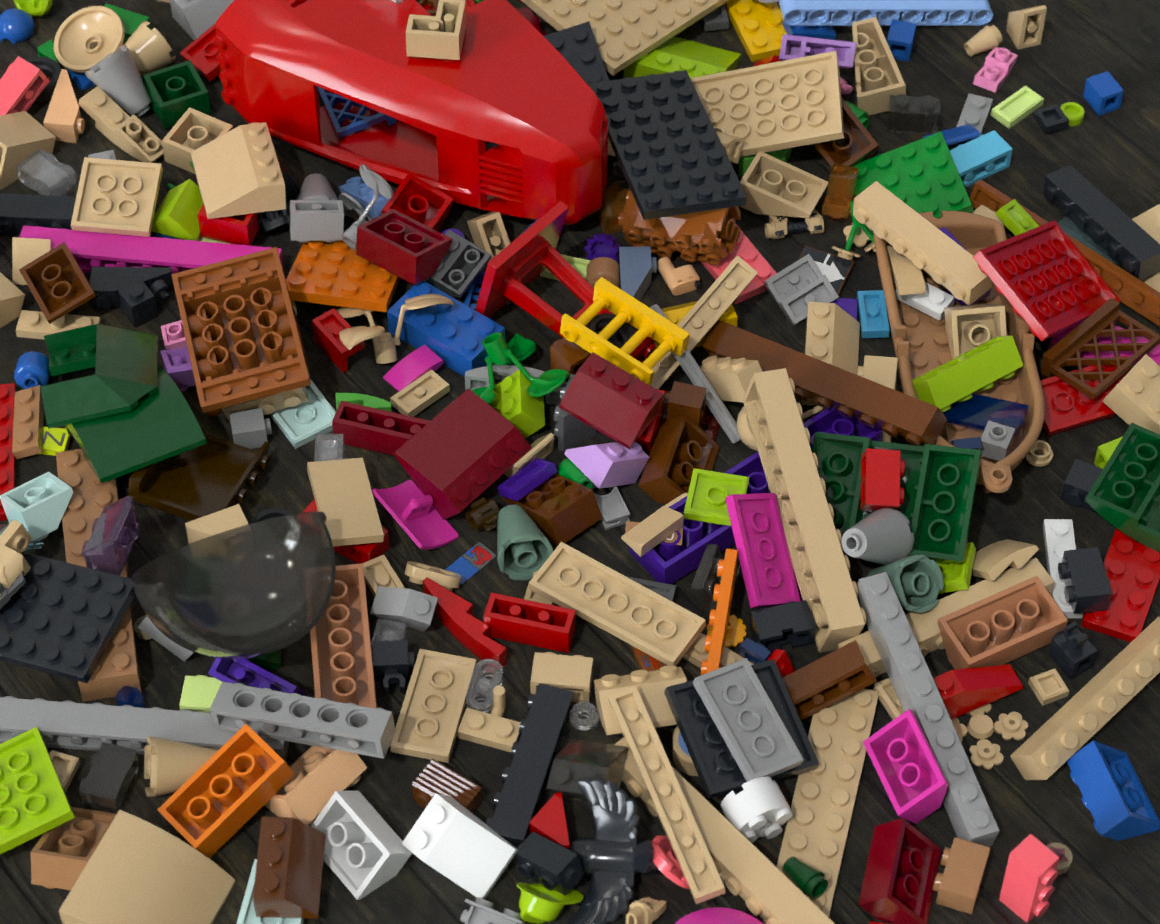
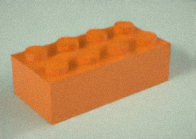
M245 724L157 810L196 850L210 858L295 773L263 739Z

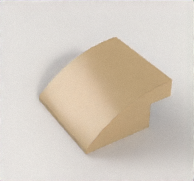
M119 810L59 909V913L64 924H213L236 881L216 863L179 838L141 818Z

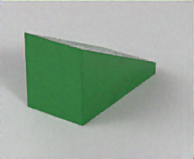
M52 39L37 47L39 57L51 58L58 62Z

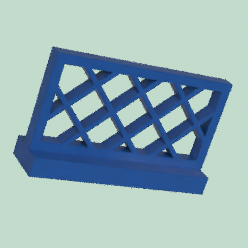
M317 86L339 138L385 120L388 126L397 123V119L378 111L376 115L365 117L366 111L373 109L340 95L326 93L327 90ZM337 102L345 104L342 111L333 109ZM352 106L361 108L358 114L348 112ZM344 118L353 120L350 125L340 128Z

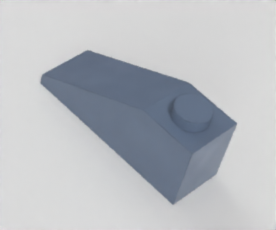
M651 246L619 247L620 289L641 301L651 285L652 273L657 272L656 257H651Z

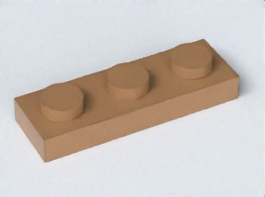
M40 385L15 392L12 453L16 459L43 452L44 405Z

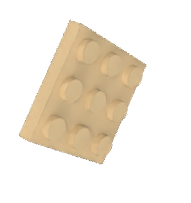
M84 157L71 220L72 230L150 237L163 171L162 164Z

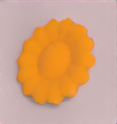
M735 615L729 616L725 641L726 648L736 647L739 643H743V638L746 637V626ZM708 624L707 634L712 635L713 627Z

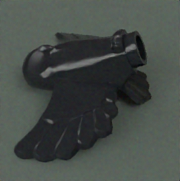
M581 778L578 780L577 785L586 797L593 814L594 837L580 838L573 841L570 851L578 855L585 874L591 875L588 894L581 904L582 906L566 924H606L607 922L615 921L620 914H625L629 911V901L634 897L632 888L635 883V874H655L657 866L652 861V841L645 840L640 844L637 841V825L640 821L639 816L636 814L637 803L633 799H629L624 790L617 789L611 781L604 782L599 778L591 780Z

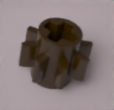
M484 497L474 499L469 504L470 510L465 513L466 519L475 531L480 529L482 532H489L497 527L495 520L498 519L500 510L492 499L485 500Z

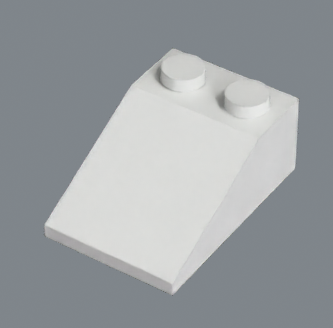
M437 793L402 842L403 846L423 862L474 896L482 899L486 898L518 851V849L451 796Z

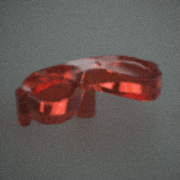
M708 413L705 416V423L710 430L704 432L715 441L720 424L712 413Z

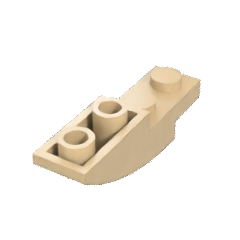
M95 87L79 99L78 105L96 121L95 127L126 153L147 163H154L164 155L162 141L135 115L130 117L100 87Z

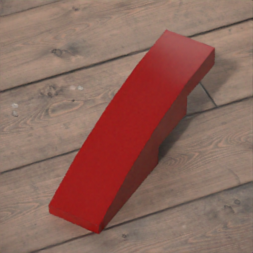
M426 577L423 580L424 593L438 598L434 610L437 618L476 657L500 672L506 665V648L490 639L489 626L473 617V604Z

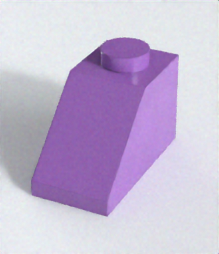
M188 347L160 351L162 367L173 379L179 390L185 391L188 387L195 386Z

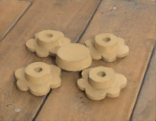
M990 703L965 713H970L972 717L967 727L964 724H959L957 718L951 719L961 743L963 737L967 735V731L973 737L981 739L977 742V746L973 745L970 747V754L972 755L970 761L974 766H983L987 770L992 769L993 765H1000L1004 757L1000 753V746L998 744H991L986 738L990 737L995 731L998 734H1002L1004 740H1011L1012 738L1022 740L1026 734L1025 730L1028 728V723L1022 720V716L1018 712H1011L1008 715L1000 714L998 721L993 725L992 719L984 715V712L991 711Z

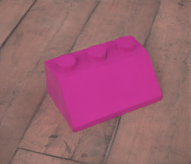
M908 709L863 741V744L897 815L917 824L940 808L949 784L913 711Z

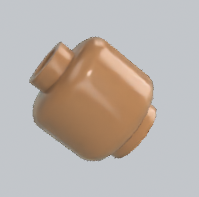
M609 257L595 258L586 267V281L594 288L595 283L603 277L619 288L620 266L614 259Z

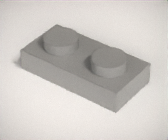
M969 93L957 127L970 124L982 135L993 99Z

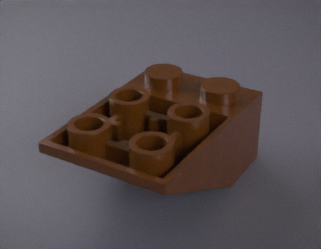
M556 473L519 501L502 497L508 505L521 506L550 543L556 546L561 542L566 543L602 519L593 490Z

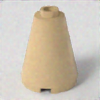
M148 21L142 22L125 43L129 48L141 78L145 74L157 71L176 61L175 56L170 57L169 55L172 51L170 45L156 28L150 30L147 27L150 24Z
M155 736L147 737L146 740L149 745H145L144 779H150V787H145L146 796L156 797L176 792L218 750Z

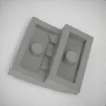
M807 254L763 282L793 325L807 317L808 301L830 303L839 297L826 275H822L810 254Z

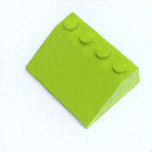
M673 36L624 68V78L687 70L690 78L732 71L736 70L741 54Z

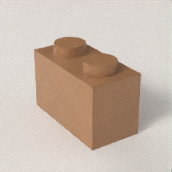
M954 837L952 847H945L941 865L946 866L944 873H937L933 886V891L938 892L936 904L972 914L987 865L990 847Z

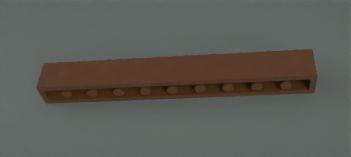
M720 320L714 324L701 346L708 353V357L717 356V358L731 357V359L745 358L746 360H758L763 372L786 368L788 377L792 378L794 382V395L805 401L808 398L813 399L817 405L827 410L830 407L835 408L839 414L849 419L852 416L857 417L860 422L868 427L874 428L875 425L879 426L890 436L897 437V435H901L912 445H933L947 421L942 411L934 405Z

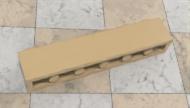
M877 181L854 198L853 215L859 223L868 226L877 237L891 244L896 252L905 255L917 268L923 269L937 284H942L956 299L962 300L970 306L992 288V280L979 269L978 263L972 254Z

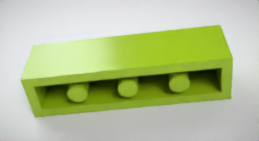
M996 336L913 379L912 382L919 400L934 405L942 412H945L951 408L950 404L970 399L973 396L972 393L976 390L982 391L994 386L993 382L995 380H1002L1015 374L1014 370L1024 365L1013 336Z

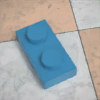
M884 290L857 291L862 338H888L890 329Z

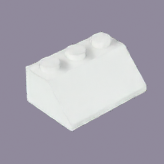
M335 791L311 825L312 828L326 834L324 861L357 900L364 898L395 877L412 854L410 850L402 845L403 841L359 791Z

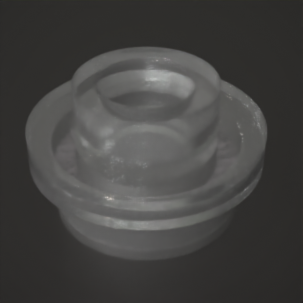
M579 702L571 709L569 720L571 725L578 730H590L597 725L599 713L591 703ZM586 716V717H588V718H587V719H581L580 717Z

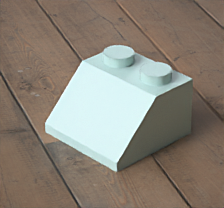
M47 472L0 495V500L9 524L14 519L24 525L32 538L31 541L42 540L50 532L58 528L73 495V490L52 473Z

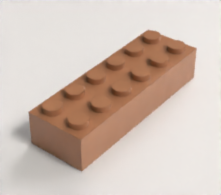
M363 563L305 569L315 698H325L329 701L354 703L358 706L376 708Z

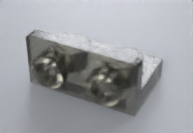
M707 544L690 588L699 610L711 611V609H716L717 602L713 601L715 584L721 583V577L717 576L719 559L724 560L725 557L722 556L719 546L715 544ZM740 564L737 567L735 586L742 570Z

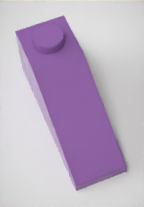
M783 34L779 59L780 61L836 51L839 68H853L857 43Z

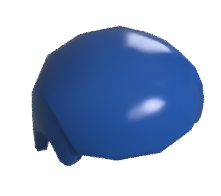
M11 8L5 10L0 15V41H3L5 38L10 40L12 44L20 41H26L33 35L35 23L29 13L21 9Z

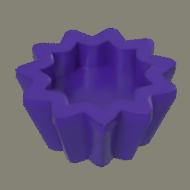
M604 233L595 234L593 238L587 239L588 245L584 247L588 252L587 259L593 260L598 257H609L616 262L618 261L620 244L617 243V238H613L611 234L607 235Z

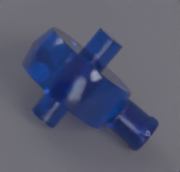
M124 686L117 692L116 702L119 706L131 705L138 708H147L143 705L144 699L138 688Z

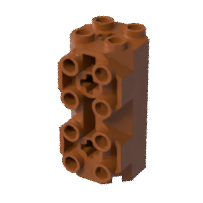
M629 190L626 196L624 212H621L619 215L618 225L623 228V234L628 244L633 247L651 246L652 255L670 258L672 253L677 250L681 253L680 257L685 261H701L717 266L720 264L721 259L728 256L727 253L731 254L735 250L740 235V227L735 226V220L741 219V212L739 207L736 206L643 220L633 194Z

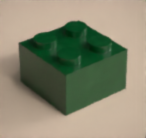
M191 60L143 75L144 84L151 99L150 104L164 129L174 126L189 107L207 115L211 114L208 91Z

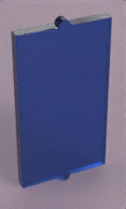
M972 393L973 396L970 399L962 402L956 401L950 404L951 408L942 412L947 418L946 422L985 430L989 420L1015 428V437L1020 426L1025 424V416L1029 405Z

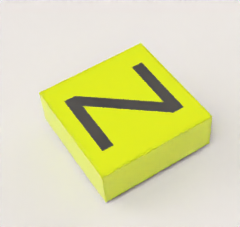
M43 427V452L39 454L56 456V452L67 451L72 434H68L66 429L62 428L48 429V427Z

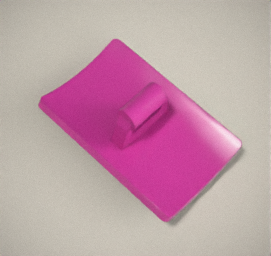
M412 480L391 488H374L372 490L374 496L420 549L439 548L458 539V533L446 519L443 520L433 507L432 496L424 495Z

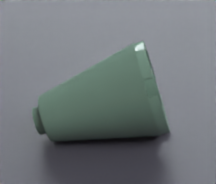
M508 505L498 513L497 563L500 571L509 575L513 580L532 579L533 572L542 567L553 553V548L547 537L521 506Z
M922 554L911 555L875 568L867 575L869 577L887 572L902 608L914 613L926 612L936 606L939 601L937 599L938 593L943 590L944 585L942 572L938 564Z

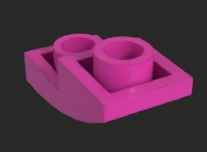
M423 345L404 357L383 378L399 392L432 369L435 372L444 361L426 345Z

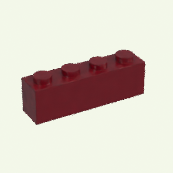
M341 401L332 420L334 442L393 455L400 446L430 421Z

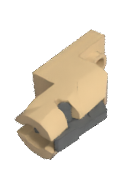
M14 519L0 535V609L26 583L25 575L31 568L21 553L26 550L32 538L24 525Z

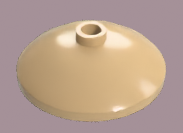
M91 6L73 13L62 23L54 39V52L58 61L65 68L74 72L89 71L97 62L111 52L115 53L118 51L117 48L122 46L124 40L123 23L113 10L102 6Z

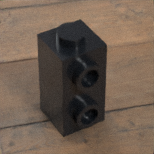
M534 832L516 848L518 851L514 857L518 864L517 870L527 879L532 878L540 882L550 891L555 890L566 895L585 875L576 853Z

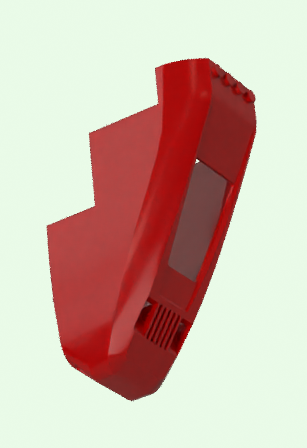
M234 0L216 21L214 40L218 46L219 54L217 55V60L221 68L219 77L223 84L222 97L225 103L231 105L249 124L266 122L270 135L359 171L360 166L364 164L379 174L384 180L398 185L402 183L408 173H411L454 198V203L491 212H500V214L536 221L562 201L569 207L563 225H571L596 213L601 208L607 185L608 119L604 107L594 91L559 51L507 0H484L466 9L467 24L460 60L407 56L406 28L409 14L431 16L416 0H309L294 8L286 0ZM316 86L373 109H368L364 114L365 117L376 115L378 111L397 119V123L388 126L385 120L339 138L325 105L320 107ZM337 102L333 109L342 111L345 104ZM352 106L348 113L358 114L361 108ZM344 118L340 128L350 125L353 120ZM485 141L498 145L486 151Z

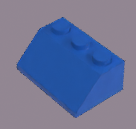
M1093 740L1067 760L1071 770L1070 777L1079 786L1083 795L1081 797L1082 802L1090 810L1095 820L1093 822L1094 827L1101 836L1120 841L1160 829V820L1126 752Z

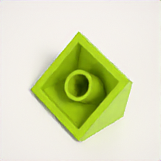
M191 179L168 191L154 215L152 232L184 240L198 241L201 236L198 213L203 205V200L199 187Z

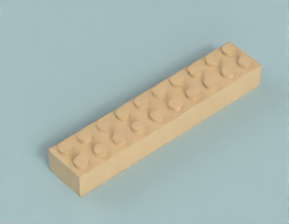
M786 368L753 373L743 397V403L770 493L776 494L788 550L803 600L807 601L816 625L815 642L818 652L834 651L838 649L839 643L860 634L866 624V614L864 609L859 606L857 600L858 588L855 581L851 580L849 574V559L847 555H843L841 533L834 526L833 507L826 500V485L824 479L819 477L817 471L818 459L816 454L812 453L809 445L810 433L808 428H804L802 422V407L795 400L793 379L788 377Z

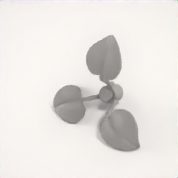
M364 164L360 166V175L365 184L374 189V197L364 210L358 201L346 193H341L338 197V200H343L344 215L357 220L341 235L343 241L355 251L357 227L372 220L368 213L380 197V194L387 199L393 197V190L379 174Z

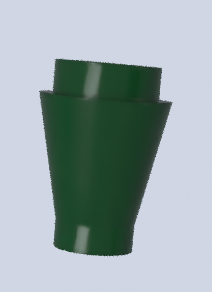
M795 856L790 857L783 865V871L790 877L795 886L810 899H817L825 892L828 881L825 879L823 872L800 861Z

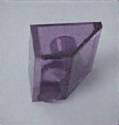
M126 496L104 507L100 517L94 520L92 535L89 540L84 542L82 547V557H85L87 568L121 575L140 533L133 497Z

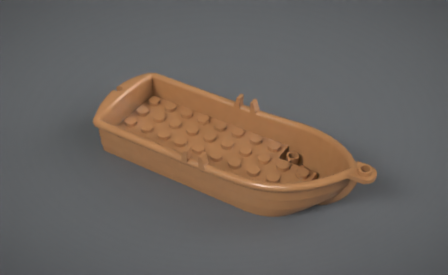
M932 211L919 213L938 229L945 227L973 256L984 248L1007 240L1003 225L995 219L959 211H941V218L939 219L933 217ZM874 233L873 238L885 295L895 355L898 358L897 366L902 391L906 395L919 399L912 380L952 360L946 337L945 316L939 321L896 299L895 290L897 288L887 254V246L892 245L884 239H880ZM921 269L926 283L949 294L942 284H937L928 273ZM992 283L990 296L973 305L986 303L1005 305L1007 336H1013L1024 366L1014 370L1015 374L1009 378L995 380L993 382L994 386L982 391L976 390L972 393L973 396L970 399L950 404L951 408L942 412L946 416L947 421L933 444L955 447L950 444L952 440L982 437L988 420L1015 428L1013 443L1007 457L997 461L981 456L977 485L986 494L991 492L1002 493L1011 487V472L1022 462L1038 439L1045 415L1044 395L1033 354L1035 336L1029 334V325L1021 316L1014 312L1011 303L1004 295L997 291L994 283ZM954 301V305L952 307L961 305L958 301Z

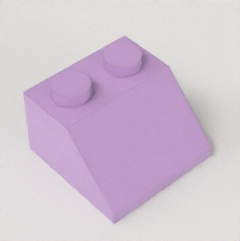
M618 442L566 449L564 453L599 489L636 483L649 459V456L637 442L630 449Z

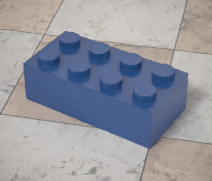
M425 281L414 285L387 311L388 332L395 336L400 308L405 304V300L424 294H438L452 300L453 305L436 304L407 310L404 314L400 339L416 349L426 345L444 361L443 365L464 377L465 372L468 370L487 366L485 358L488 354L482 344V341L487 336L500 332L505 339V327Z

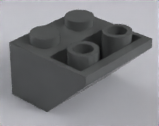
M448 230L445 235L452 238V244L433 276L423 281L451 297H462L492 256L463 237Z
M570 374L567 385L562 384L560 391L561 401L575 377L574 374ZM559 405L556 406L554 421L557 423L554 439H558V451H565L596 435V429L560 409Z

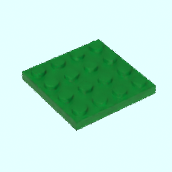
M942 132L860 162L846 172L855 196H858L877 181L917 213L932 211L933 217L939 219L941 218V211L968 213L974 211Z

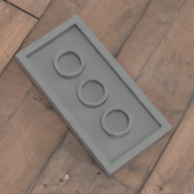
M747 658L694 679L693 685L747 782L760 777H772L802 764L804 761L803 757Z

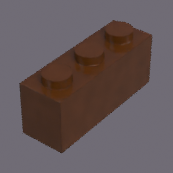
M856 640L782 678L800 720L877 681L867 656Z

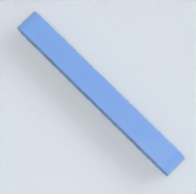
M779 0L783 19L786 24L791 26H852L853 22L873 17L877 18L880 26H891L892 20L917 24L916 26H980L989 23L993 18V12L988 0Z

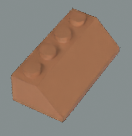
M1035 576L941 617L937 623L948 660L954 669L1003 665L1052 643L1053 637L1058 632L1064 630L1068 619L1038 576Z

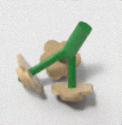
M854 201L850 202L853 223L846 226L843 230L847 242L845 249L832 246V249L839 251L837 256L852 260L853 256L859 258L861 256L850 251L853 243L857 247H863L867 241L871 240L872 243L864 250L868 252L872 249L876 252L874 234L871 232V229L865 224L859 223L853 215Z

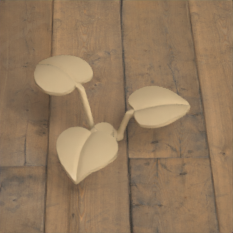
M424 294L405 300V304L400 308L395 338L391 337V333H384V327L375 326L371 314L372 310L348 307L339 308L336 311L343 318L364 314L370 324V327L357 326L340 331V340L351 350L358 343L372 338L376 363L386 364L394 362L398 359L395 345H400V334L405 312L436 304L453 305V301L438 294Z

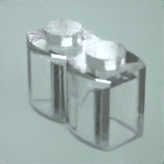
M39 149L17 166L19 180L28 188L37 191L40 195L65 196L77 187L74 169L69 165L58 162L52 153Z

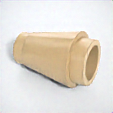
M994 25L990 27L985 26L968 42L964 43L967 54L973 56L998 47L1002 43L1001 33Z

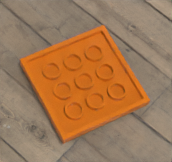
M322 240L309 241L302 244L286 282L293 301L387 312L400 277L356 255V251L351 249L343 240L335 242H325Z

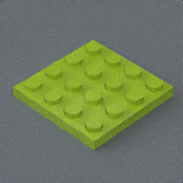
M37 726L0 744V854L75 818L42 734Z

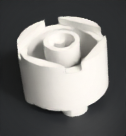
M767 776L742 784L743 791L735 795L734 791H731L722 800L721 808L727 820L751 843L763 836H766L767 839L778 836L783 831L781 826L793 816L775 780L772 781L771 777Z

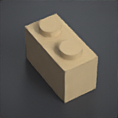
M535 652L530 681L531 693L536 694L540 683L573 691V702L589 703L593 678V658L582 655L568 656L552 652Z

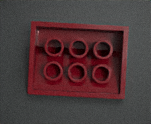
M467 389L400 446L393 455L423 494L432 496L433 507L445 520L460 513L532 447L515 425L474 392Z

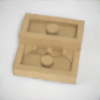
M1008 539L995 542L975 553L971 576L994 581L1007 567L1020 569L1039 549L1033 544Z

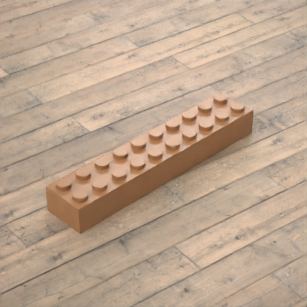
M82 449L56 452L58 478L73 490V495L62 517L66 563L129 578L117 478L101 484L85 460ZM132 603L128 607L88 684L78 681L83 702L142 693Z

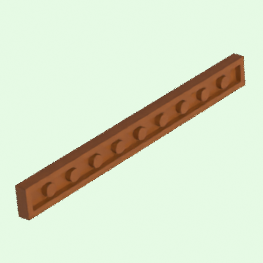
M983 180L975 182L970 196V201L975 209L984 205L994 212H997L1001 207L1013 200ZM1022 206L1039 226L1049 223ZM1067 234L1122 303L1160 326V292Z

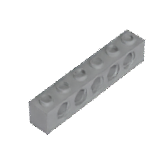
M222 682L210 707L214 726L218 729L238 732L247 724L258 736L378 758H385L396 731L392 711H386L382 708L358 706L354 703L329 701L325 698L301 696L297 693L278 692L269 688L250 687L241 683Z

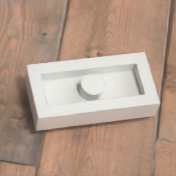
M926 282L925 293L898 295L897 289L895 290L896 299L939 321L945 316L944 307H952L955 301L954 296Z

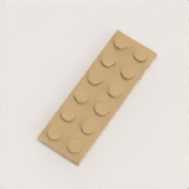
M563 542L557 546L529 582L530 590L561 607L576 610L577 616L666 665L676 666L706 626V620Z

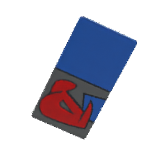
M478 542L445 570L462 575L460 584H463L496 557V554L481 542Z

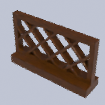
M1110 298L1043 354L1041 373L1048 378L1056 375L1094 400L1140 361L1145 354L1154 349L1160 343V335L1120 311V303ZM1120 321L1128 326V329H1114L1113 325ZM1099 337H1111L1112 343L1097 344V339ZM1116 337H1130L1131 343H1116ZM1135 337H1146L1150 341L1148 343H1136ZM1082 351H1094L1095 358H1080V353ZM1099 351H1113L1114 357L1100 358ZM1118 351H1132L1133 355L1131 357H1119ZM1096 365L1097 372H1083L1082 366ZM1101 365H1115L1116 370L1102 372ZM1064 366H1077L1078 372H1067L1062 368ZM1084 380H1099V384L1094 389L1084 383Z

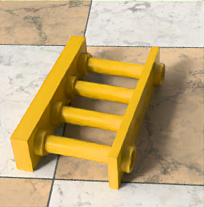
M603 277L595 283L594 302L580 317L575 320L565 313L561 319L560 334L565 339L576 343L591 354L594 352L652 386L654 373L652 368L669 351L681 357L687 350L690 333ZM603 308L615 314L616 316L599 334L586 327ZM624 323H629L637 328L638 331L620 349L607 341ZM646 337H650L660 343L643 363L630 356Z

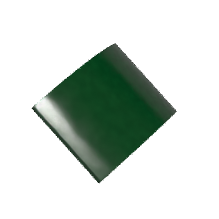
M158 366L159 391L152 396L145 394L138 399L139 405L131 411L63 425L68 434L71 433L81 447L85 460L101 484L207 444L206 438L183 394L169 374L160 366Z
M1131 423L1087 494L1085 501L1118 530L1159 553L1160 434Z
M815 432L812 453H815L817 456V471L819 477L824 479L826 500L833 507L835 529H839L841 537H843V534L848 529L874 512L860 511L862 453L866 448L899 450L900 460L905 462L904 475L900 477V487L904 488V501L897 510L908 518L910 531L914 534L913 547L908 556L922 554L936 563H964L982 455L981 450L931 444L916 446L872 441L867 437Z

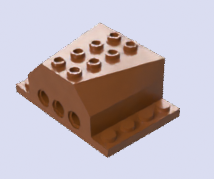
M277 247L171 274L202 412L207 413L209 419L222 413V408L311 385L309 365Z

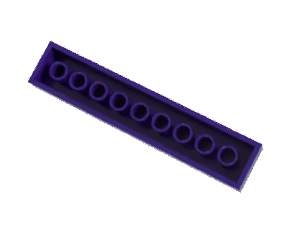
M832 407L803 423L804 428H808L810 433L809 445L811 451L815 432L867 437L872 441L881 442L882 430L876 425L874 428L868 427L860 422L859 418L854 416L851 419L839 414L837 409ZM758 452L724 472L749 477L747 494L770 493ZM687 496L668 508L684 515ZM684 519L682 545H676L681 539V534L677 530L678 538L673 543L662 541L641 557L629 546V553L657 582L672 584L734 545L735 539L732 526Z

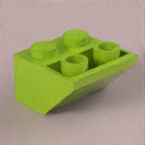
M517 370L495 385V389L492 392L495 393L496 397L489 405L515 425L524 438H527L545 426L544 395L540 397L530 396L527 389L532 383L528 381L520 370Z

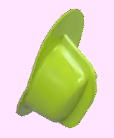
M519 882L516 884L521 890L519 900L520 918L526 922L536 924L546 921L552 922L558 917L566 904L580 903L584 899L583 895L573 888L566 895H563L555 890L550 891L546 889L541 883L527 884Z

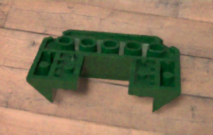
M94 324L44 336L49 352L51 376L95 367V375L40 387L48 429L131 411L139 405L138 399L145 394L152 396L159 391L157 335L126 328Z

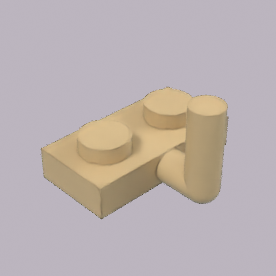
M498 685L493 689L494 706L491 714L466 708L457 730V738L511 753L513 743L518 742L521 736L519 735L521 722L502 717L506 707L505 688Z

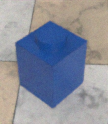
M892 20L887 43L894 59L909 62L917 24Z
M1107 71L1086 79L1083 97L1100 116L1120 108L1124 90Z

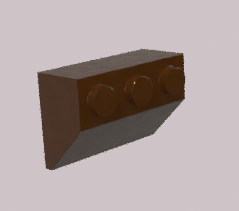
M842 97L844 138L813 144L836 175L844 174L860 162L873 158L878 154L877 142Z
M684 413L661 422L638 486L656 502L667 504L680 495L688 493L694 468L712 471L720 446Z
M262 817L253 891L256 917L318 919L326 834L295 818Z

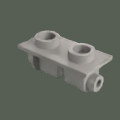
M479 897L476 898L475 902L468 899L465 900L471 907L469 911L464 910L460 921L465 924H526L520 921L519 913L506 908L503 913L492 909L493 903Z

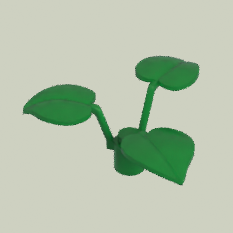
M497 332L487 336L482 341L488 354L485 361L488 368L489 386L479 387L471 391L487 404H490L495 399L496 395L492 392L495 389L492 363L497 366L514 363L528 381L532 383L527 389L528 394L532 397H540L552 392L564 380L570 377V373L562 369H553L542 373L538 378L532 377L520 361L529 357L536 350L535 342L516 333L507 345L502 333Z

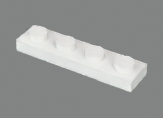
M1044 519L1043 533L1048 574L1055 582L1052 598L1066 618H1082L1083 613L1074 614L1071 603L1066 602L1064 593L1065 581L1060 580L1058 574V563H1062L1064 551L1076 550L1072 519Z

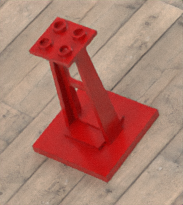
M562 201L557 203L488 262L475 311L490 318L509 300H512L559 336L565 338L560 334L563 315L526 286L547 268L584 304V307L572 317L573 319L577 320L594 302V288L556 250L568 206ZM603 308L597 315L603 314V313H608V314H613V313L610 312L609 310ZM646 337L630 356L643 363L656 349L655 340Z

